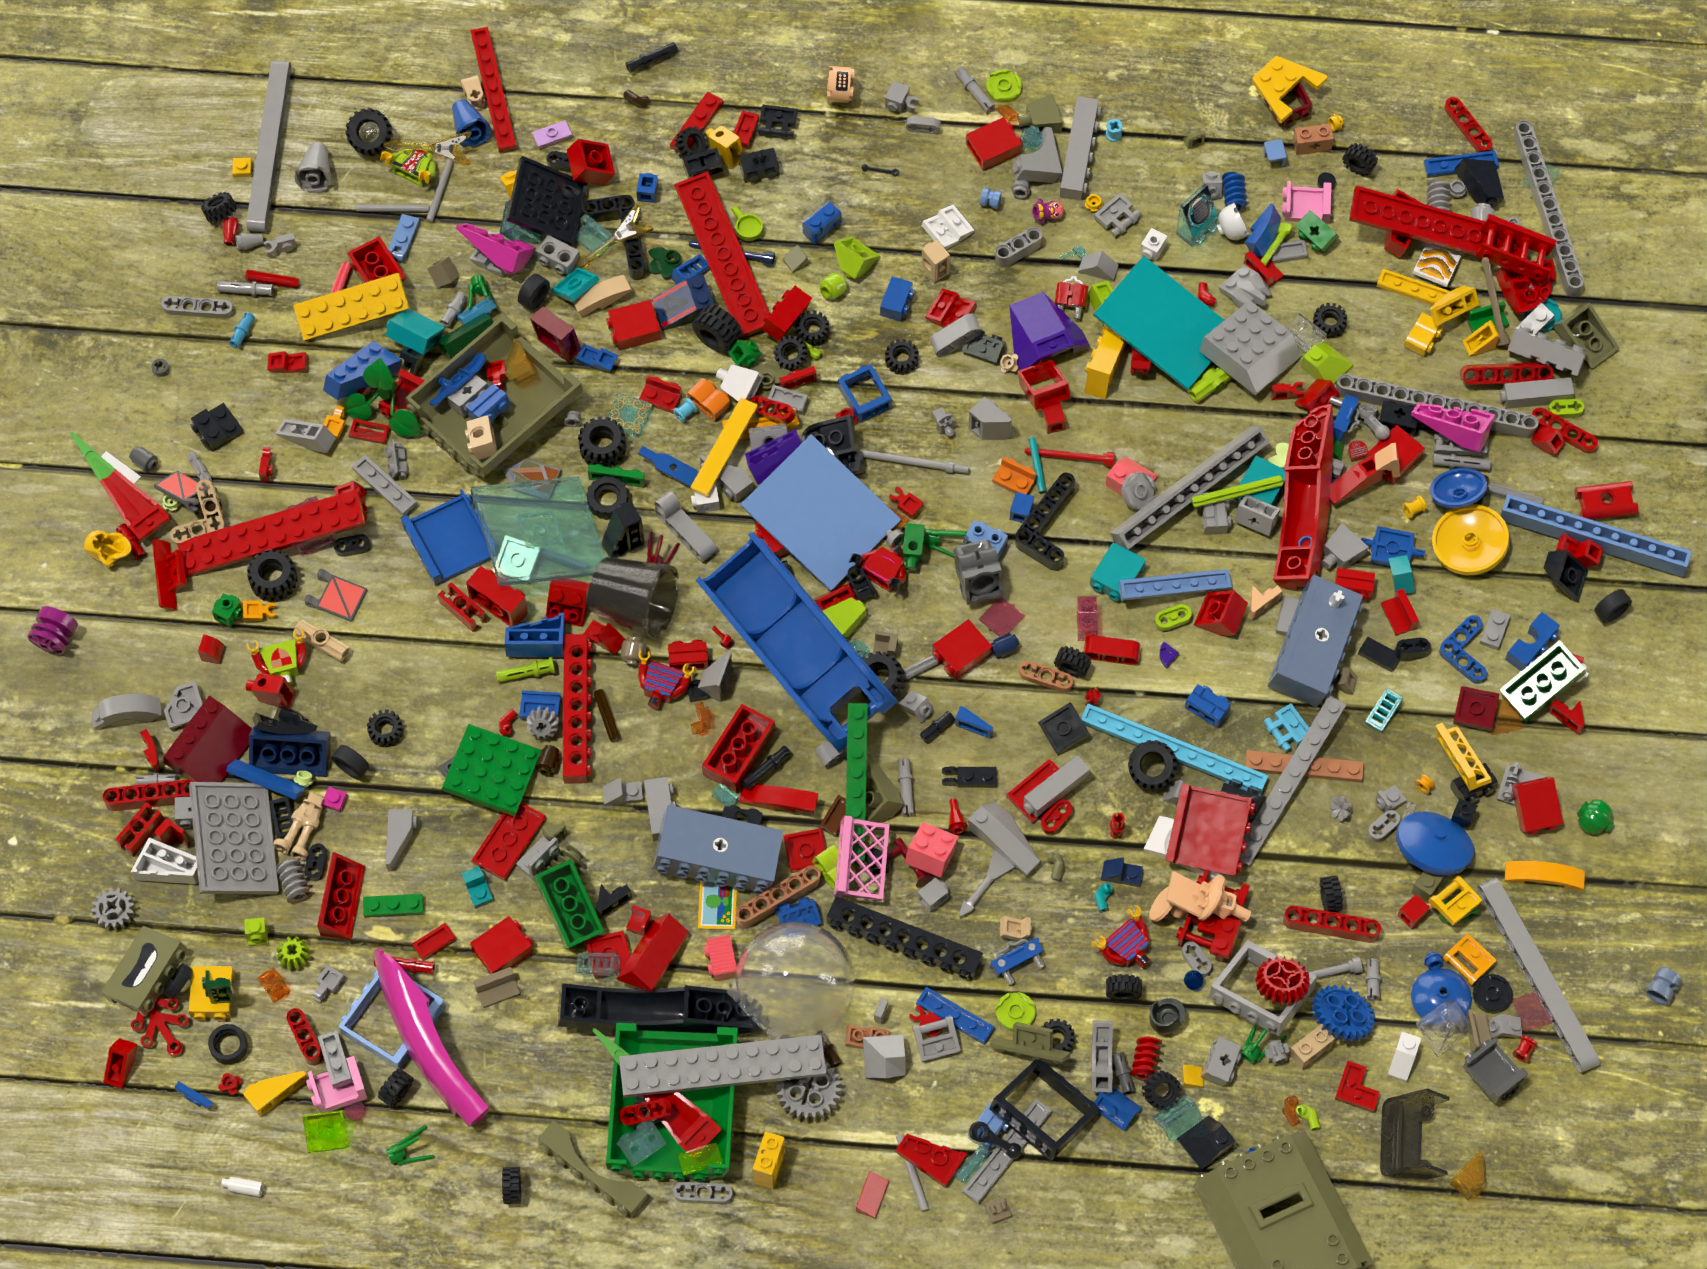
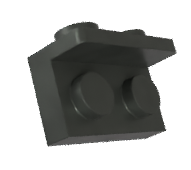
M981 330L977 337L964 344L962 351L998 363L1003 346L1005 347L1006 343L1002 341V337L993 334L992 337L985 336V331Z

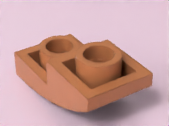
M848 1025L846 1027L844 1046L864 1049L863 1037L889 1035V1030L871 1026L863 1028Z

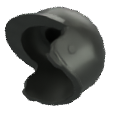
M1166 998L1158 1003L1154 1002L1150 1008L1149 1015L1151 1027L1160 1034L1175 1032L1185 1019L1186 1013L1183 1004L1173 998Z

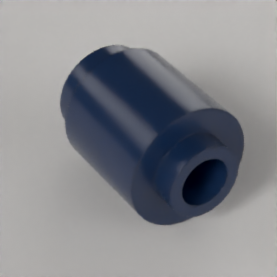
M1009 632L994 639L993 643H991L993 646L992 652L997 658L1018 650L1017 646L1020 644L1016 635H1011Z

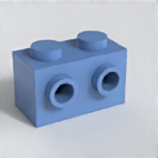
M973 520L966 533L967 535L964 537L963 545L989 540L992 547L996 548L999 560L1007 545L1008 535L1002 530H995L989 527L984 522Z

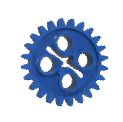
M1336 984L1332 988L1329 985L1325 989L1321 988L1312 1002L1313 1007L1311 1010L1315 1012L1313 1017L1318 1018L1316 1023L1323 1024L1321 1029H1328V1035L1334 1033L1336 1039L1342 1036L1343 1041L1347 1037L1351 1042L1355 1038L1358 1041L1362 1037L1366 1038L1367 1034H1370L1375 1024L1373 1020L1376 1016L1372 1014L1374 1009L1368 1008L1371 1003L1364 1002L1365 996L1359 997L1358 991L1352 993L1351 987L1345 990L1344 985L1340 989Z

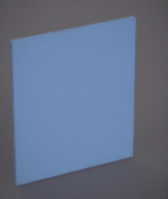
M812 434L740 504L750 516L830 591L834 590V587L847 575L848 569L855 566L856 563H849L852 554L862 555L870 552L886 536V532L892 530L901 520Z

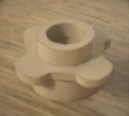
M1003 355L1000 361L1001 371L1004 373L1007 371L1016 372L1018 370V355Z

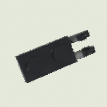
M950 766L942 768V774L957 775V779H942V785L957 786V788L997 787V767L957 768Z

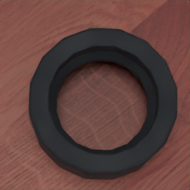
M539 274L531 275L519 291V304L529 310L538 308L548 294L550 282Z
M1618 589L1603 598L1595 607L1594 612L1603 623H1608L1622 615L1631 606L1632 600L1623 589Z
M340 745L331 756L336 766L355 779H361L370 767L366 759L346 745Z
M225 1024L212 1031L209 1036L208 1046L211 1055L217 1062L231 1065L238 1063L244 1058L247 1053L248 1042L244 1032L239 1027ZM226 1034H234L240 1041L238 1050L230 1055L219 1053L216 1047L218 1039Z

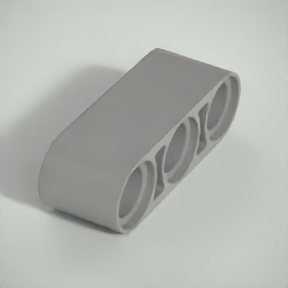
M1031 227L1000 244L995 250L996 265L1001 268L1008 267L1038 250L1042 245V231L1037 227Z
M975 314L964 315L931 336L930 341L936 356L948 355L981 333Z

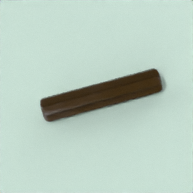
M604 690L594 691V697L610 741L620 740V735Z

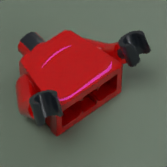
M894 545L890 551L880 547L878 550L862 555L854 553L849 560V563H856L854 566L856 569L860 566L870 581L890 593L894 587L896 592H899V588L906 581L904 560L900 558L903 549L898 545Z

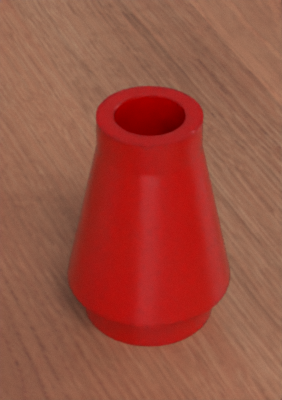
M228 217L226 220L224 218L222 222L223 244L232 246L235 243V236L240 227L237 218Z

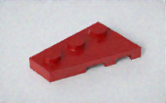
M910 1134L905 1135L894 1151L943 1187H945L967 1155L965 1152H957L951 1150L950 1147L939 1146Z

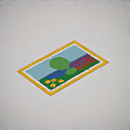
M709 881L700 882L698 928L735 929L737 890L734 887L727 885L721 887Z

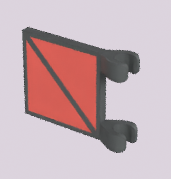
M177 470L154 484L155 489L183 503L190 512L198 510L194 506L199 504V500L194 498L198 496L196 491L198 481ZM203 484V486L200 487V490L205 491V497L213 496V494L208 495L207 490L210 487H207Z
M319 569L317 573L318 580L328 582L320 600L312 595H306L304 599L305 605L318 608L352 622L367 588L332 575L324 569Z

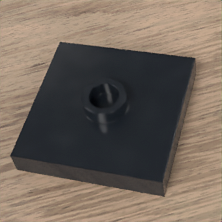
M1071 702L1038 722L1057 755L1091 735Z

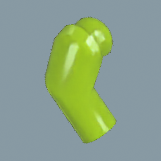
M1304 1104L1296 1107V1114L1309 1122L1311 1131L1321 1128L1317 1113L1313 1108Z

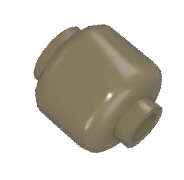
M628 637L627 640L622 642L620 656L621 659L626 661L627 665L638 666V663L641 662L638 656L640 650H643L642 656H646L647 645L642 642L643 639Z

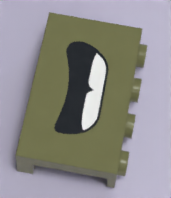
M143 926L101 993L109 1002L114 1004L116 1001L138 1010L146 1017L154 1008V1004L160 994L164 992L170 978L174 976L178 965L185 958L187 953L186 947L179 940Z

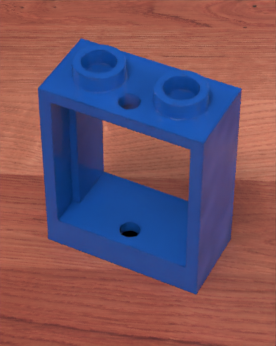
M871 364L862 366L853 373L844 374L838 379V389L848 406L853 410L854 416L857 417L859 423L892 408V398ZM870 376L881 397L859 406L848 386Z

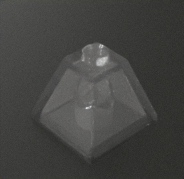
M1445 1001L1416 1023L1437 1057L1469 1034L1467 1018L1456 1001Z

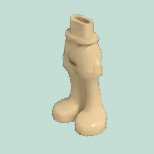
M310 793L308 798L303 800L300 807L292 814L291 819L293 823L286 837L274 840L273 847L276 850L288 855L299 829L303 827L299 840L293 847L290 855L292 858L302 861L307 859L308 852L305 850V846L312 830H316L320 823L319 817L323 809L321 805L324 798Z

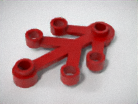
M158 998L154 1008L149 1012L151 1016L146 1034L142 1036L140 1042L144 1048H151L154 1044V1033L156 1027H158L167 1042L166 1049L168 1054L176 1058L183 1054L184 1047L179 1040H174L164 1022L176 1024L184 1028L189 1024V1020L185 1014L175 1016L158 1012L155 1006L168 1008L171 1012H175L179 1008V1003L175 998L168 1000ZM172 1002H175V1007H169ZM139 1011L136 1019L131 1022L134 1032H141L144 1029L143 1020L145 1016ZM180 1019H186L184 1023H179ZM136 1023L141 1024L139 1028H134ZM150 1039L149 1044H144V1041ZM172 1045H178L177 1049L172 1050Z

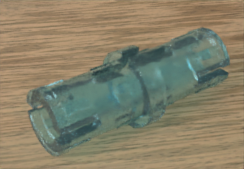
M980 1145L970 1157L965 1159L963 1166L954 1174L956 1179L961 1183H965L969 1176L980 1168L979 1165L990 1154L989 1150L985 1146Z

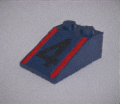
M704 274L685 279L652 298L662 331L692 323L705 306L714 305Z

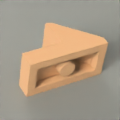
M1391 443L1375 454L1376 470L1392 471L1393 477H1401L1396 443Z
M1278 585L1273 589L1269 588L1263 595L1254 586L1252 587L1249 617L1251 620L1281 599L1282 590Z

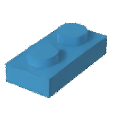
M487 298L473 306L472 309H468L456 317L464 325L483 313L489 315L492 313V309L496 308L493 300Z

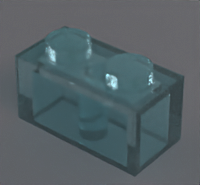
M719 783L713 789L712 797L724 806L736 805L738 803V795L728 790V787L724 784L721 785Z

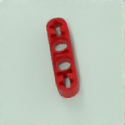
M1456 97L1448 98L1444 106L1445 112L1476 152L1491 151L1492 140L1461 100ZM1460 116H1465L1468 119V121L1461 122L1458 118ZM1475 129L1478 131V134L1471 135L1469 130Z
M1544 408L1533 410L1532 415L1536 418L1539 415L1543 416L1540 420L1538 419V428H1552V423H1559L1561 428L1558 431L1566 443L1587 454L1593 453L1596 450L1598 439L1594 435ZM1573 431L1578 437L1572 439L1567 433ZM1592 442V445L1586 446V443Z

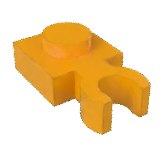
M243 600V621H262L263 616L269 619L276 618V613L269 612V609H275L276 603H268L266 606H262V600Z

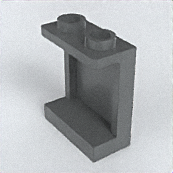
M1496 1037L1491 1041L1487 1039L1480 1045L1481 1049L1476 1053L1474 1051L1469 1053L1464 1058L1466 1061L1463 1066L1466 1072L1495 1104L1524 1082L1528 1076V1072L1524 1068L1519 1069L1497 1045L1498 1040Z

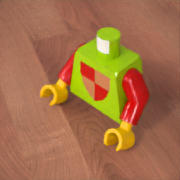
M301 629V637H298L296 630H294L293 637L295 639L261 647L259 651H257L258 643L255 640L256 646L254 649H250L247 643L246 648L252 651L251 657L256 668L262 674L285 677L291 686L293 684L292 677L299 675V669L303 667L307 657L305 641H303L305 636L304 629Z

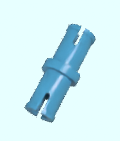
M249 312L244 313L240 323L235 326V332L228 342L230 346L234 348L240 347L241 342L249 334V328L255 320L253 314Z

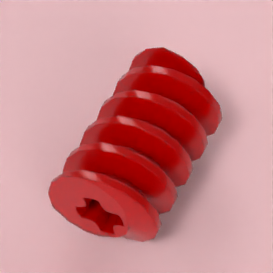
M1145 1036L1136 1040V1053L1133 1056V1068L1131 1069V1075L1141 1081L1149 1080V1074L1154 1075L1153 1072L1156 1070L1152 1069V1067H1157L1158 1063L1153 1060L1159 1059V1055L1154 1052H1160L1161 1048L1156 1045L1162 1044V1040Z

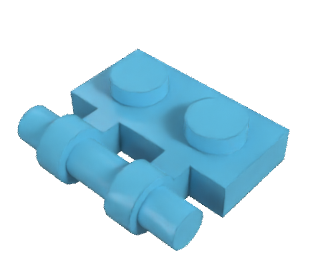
M1292 704L1275 712L1274 716L1277 719L1275 722L1270 717L1263 721L1267 726L1266 729L1269 734H1273L1277 740V745L1282 747L1285 752L1292 749L1288 743L1292 740L1296 746L1299 745L1309 729ZM1280 727L1284 728L1287 732L1286 735L1283 736L1279 731Z

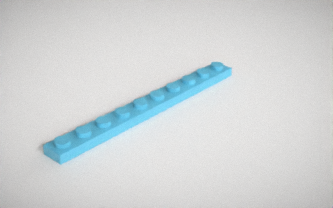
M1087 704L1081 717L1085 725L1137 746L1142 742H1147V740L1164 742L1173 750L1177 762L1224 781L1234 778L1242 781L1243 786L1250 787L1252 785L1260 788L1262 793L1268 779L1266 774L1090 704Z

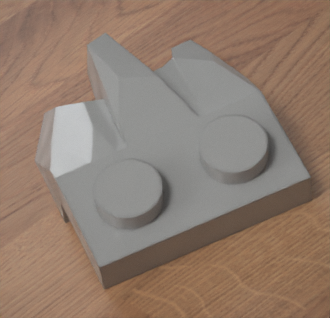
M1243 265L1219 286V291L1233 299L1234 305L1242 307L1249 300L1254 304L1265 306L1267 304L1265 296L1271 295L1270 288L1259 273L1246 265Z

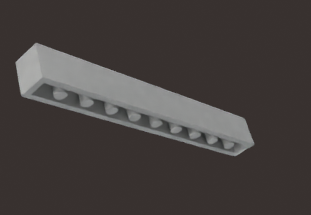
M1250 426L1112 530L1109 534L1114 542L1129 550L1191 503L1192 497L1204 493L1269 444L1270 441L1262 427Z

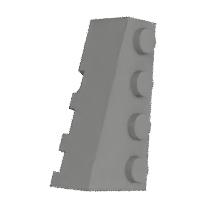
M1520 326V329L1516 328L1514 330L1508 351L1530 359L1534 357L1538 362L1547 365L1554 364V367L1559 370H1571V374L1579 375L1587 355L1584 347L1575 344L1573 347L1568 346L1566 341L1558 338L1555 341L1548 339L1549 335L1538 332L1536 335L1531 333V329Z

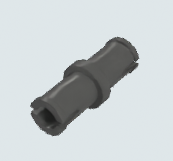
M1120 1052V1055L1119 1053L1113 1054L1112 1058L1117 1071L1115 1073L1116 1078H1119L1122 1093L1125 1095L1135 1092V1088L1130 1076L1131 1069L1127 1066L1125 1054Z

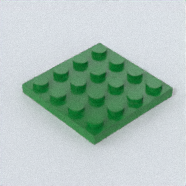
M468 724L441 790L516 816L541 749Z

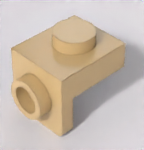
M1007 916L1000 918V937L1020 941L1030 936L1032 932L1030 917H1025L1022 920Z

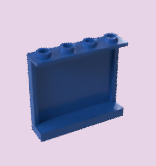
M462 489L460 490L461 496L412 519H409L408 515L401 517L402 526L435 586L497 557L495 550L498 547L494 539H489L487 526L481 524V516L478 510H473L471 506L473 502L469 494L465 495Z

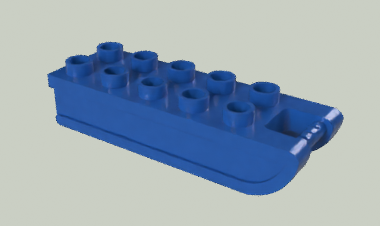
M752 531L748 534L750 540L711 575L704 579L698 577L696 582L805 715L840 753L847 746L848 722L842 726L836 719L835 714L858 692L863 691L872 701L868 704V721L879 711L884 715L898 701L762 538L759 539Z

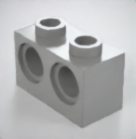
M547 236L536 251L538 261L543 266L553 268L559 274L569 275L580 261L579 250L551 236Z

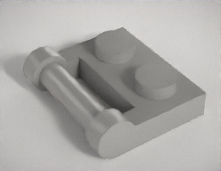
M947 1016L944 1020L912 1026L921 1061L961 1051L952 1016ZM948 1027V1033L922 1039L921 1034Z

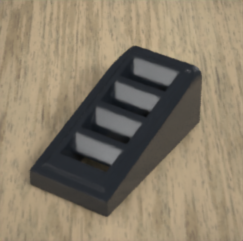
M288 797L269 801L277 839L285 838L289 832L280 833L279 829L291 827L293 823ZM286 805V809L275 811V807ZM288 812V816L276 817L277 814ZM289 820V822H290V823L278 825V822H280V821Z

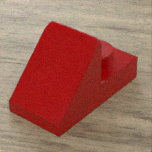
M592 620L583 633L587 634L589 641L614 655L618 653L622 647V642L626 640L610 623L604 626L595 620Z
M1555 699L1551 703L1548 713L1579 735L1584 727L1581 701L1570 710L1565 703Z

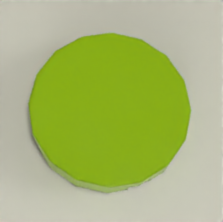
M1006 69L993 72L986 82L987 94L994 101L1000 103H1008L1015 100L1022 90L1019 76Z
M1020 992L1005 994L1000 998L996 1006L997 1021L1008 1031H1013V1024L1016 1022L1031 1025L1035 1019L1036 1010L1034 1002L1029 996Z

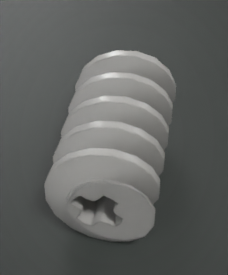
M1439 179L1429 180L1427 183V204L1450 211V184Z
M300 859L282 861L276 866L284 893L287 896V902L298 903L307 898L305 894L310 891L309 887H304L307 885V880H302L305 874L300 873L303 870L302 866H298L301 863Z

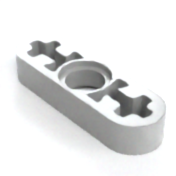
M679 1182L673 1189L674 1198L681 1203L724 1205L728 1204L733 1197L732 1189L727 1184ZM681 1188H685L686 1192H692L691 1188H694V1198L691 1197V1193H685L681 1197L678 1192L681 1191ZM699 1189H707L709 1195L706 1198L698 1197L697 1192ZM712 1189H715V1193L719 1194L722 1190H726V1193L729 1195H725V1198L722 1199L721 1195L714 1194L715 1198L713 1199Z

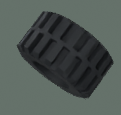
M363 108L359 112H354L355 115L353 117L350 116L349 123H346L347 130H345L350 145L357 152L370 156L380 154L382 150H386L387 145L391 144V137H393V129L387 117L380 111L373 110L372 108L366 110ZM367 122L376 123L380 129L378 137L372 142H364L359 137L361 126Z
M715 305L705 306L692 322V329L697 337L705 345L718 352H728L742 335L741 326L730 313Z
M598 417V420L590 419V423L586 422L584 428L581 427L580 434H578L579 449L582 458L585 459L587 464L591 462V465L601 464L611 467V464L615 466L618 464L617 460L621 461L623 459V454L625 455L626 453L625 432L620 424L617 425L616 420L610 421L609 417L605 419ZM600 438H607L612 441L606 447L593 445V442Z
M269 549V552L265 553L264 550L261 551V555L256 554L254 556L255 560L251 559L249 562L250 566L247 567V577L251 589L256 596H259L262 600L267 598L268 602H272V599H275L277 602L280 601L279 598L283 597V599H286L288 593L290 595L293 593L292 588H296L298 577L293 561L288 557V554L285 552L282 554L280 550L274 552L273 549ZM277 570L282 572L281 576L276 580L266 581L262 579L269 571Z
M876 651L875 655L872 652L869 653L868 658L863 657L862 659L874 673L880 670H889V677L883 684L894 697L896 695L900 696L902 694L900 690L906 686L903 683L906 682V676L904 675L906 673L896 658L887 652L881 654L880 651ZM860 691L865 698L871 701L863 691Z
M1147 740V742H1142L1133 749L1129 756L1128 768L1132 779L1137 785L1144 789H1162L1166 785L1168 786L1175 778L1177 759L1173 750L1164 742ZM1157 754L1162 757L1165 766L1160 775L1151 777L1142 771L1141 762L1146 755Z

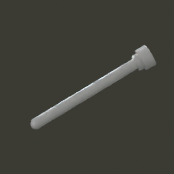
M1358 956L1351 958L1345 964L1309 973L1317 976V978L1346 971L1356 974L1363 972V968Z

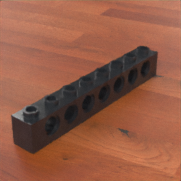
M835 896L827 914V924L835 930H845L851 936H860L869 943L884 945L890 951L897 950L908 958L915 957L926 965L931 966L933 964L942 971L956 973L965 980L975 979L983 960V952ZM846 916H852L854 918L852 921L844 920ZM864 923H870L872 926L870 928H864L862 925ZM883 930L890 931V934L882 935L880 932ZM901 937H906L909 939V941L903 943L900 942L899 939ZM920 944H925L927 948L921 950L917 946ZM943 951L946 955L939 957L936 953ZM957 958H961L964 960V962L962 964H957L954 962V960Z

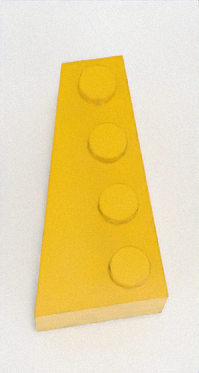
M1104 324L1102 329L1103 336H1099L1096 347L1098 348L1093 349L1091 354L1092 361H1088L1085 372L1088 374L1084 393L1106 399L1108 386H1111L1115 370L1118 368L1120 358L1127 344L1125 340Z

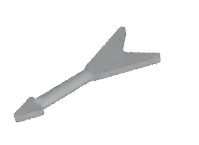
M995 850L993 851L986 878L968 901H963L959 918L974 910V904L992 881L997 880L1016 868Z

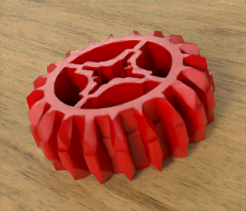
M1278 956L1274 960L1269 958L1267 962L1261 964L1255 978L1260 996H1265V1001L1271 999L1272 1004L1278 1002L1280 1006L1283 1003L1289 1006L1291 1002L1297 1004L1299 1000H1303L1304 996L1307 995L1310 987L1309 972H1306L1305 966H1301L1300 961L1294 962L1293 957L1290 960L1286 959L1285 956L1282 959H1279Z

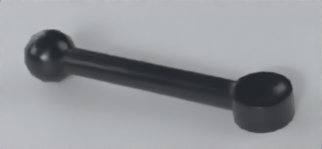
M863 164L861 167L863 171L871 170L890 173L894 177L899 175L898 169L869 167L867 164Z

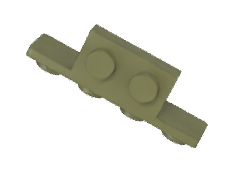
M1019 1022L1013 1024V1040L997 1037L990 1042V1047L996 1048L997 1051H1010L1019 1056L1029 1055L1038 1060L1048 1059L1053 1063H1063L1070 1057V1052L1053 1049V1029Z

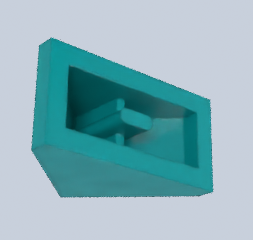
M1408 556L1388 558L1395 594L1400 589H1404L1406 594L1414 593L1413 576Z

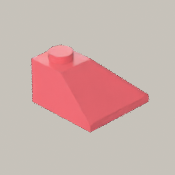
M1124 457L1117 461L1107 474L1105 486L1122 495V484L1129 474L1134 472L1146 473L1153 481L1156 480L1158 475L1130 458Z

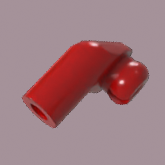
M1200 282L1198 285V299L1207 306H1214L1217 300L1207 292L1208 284Z

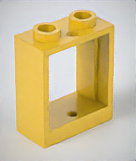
M769 1132L764 1133L752 1169L754 1184L770 1189L774 1188L785 1155V1137Z

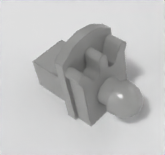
M943 407L932 411L937 431L940 434L945 433L948 437H952L954 435L955 421L952 413L946 414Z

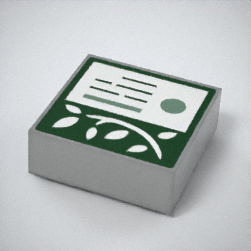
M880 998L874 1013L876 1023L882 1024L888 1008V999Z

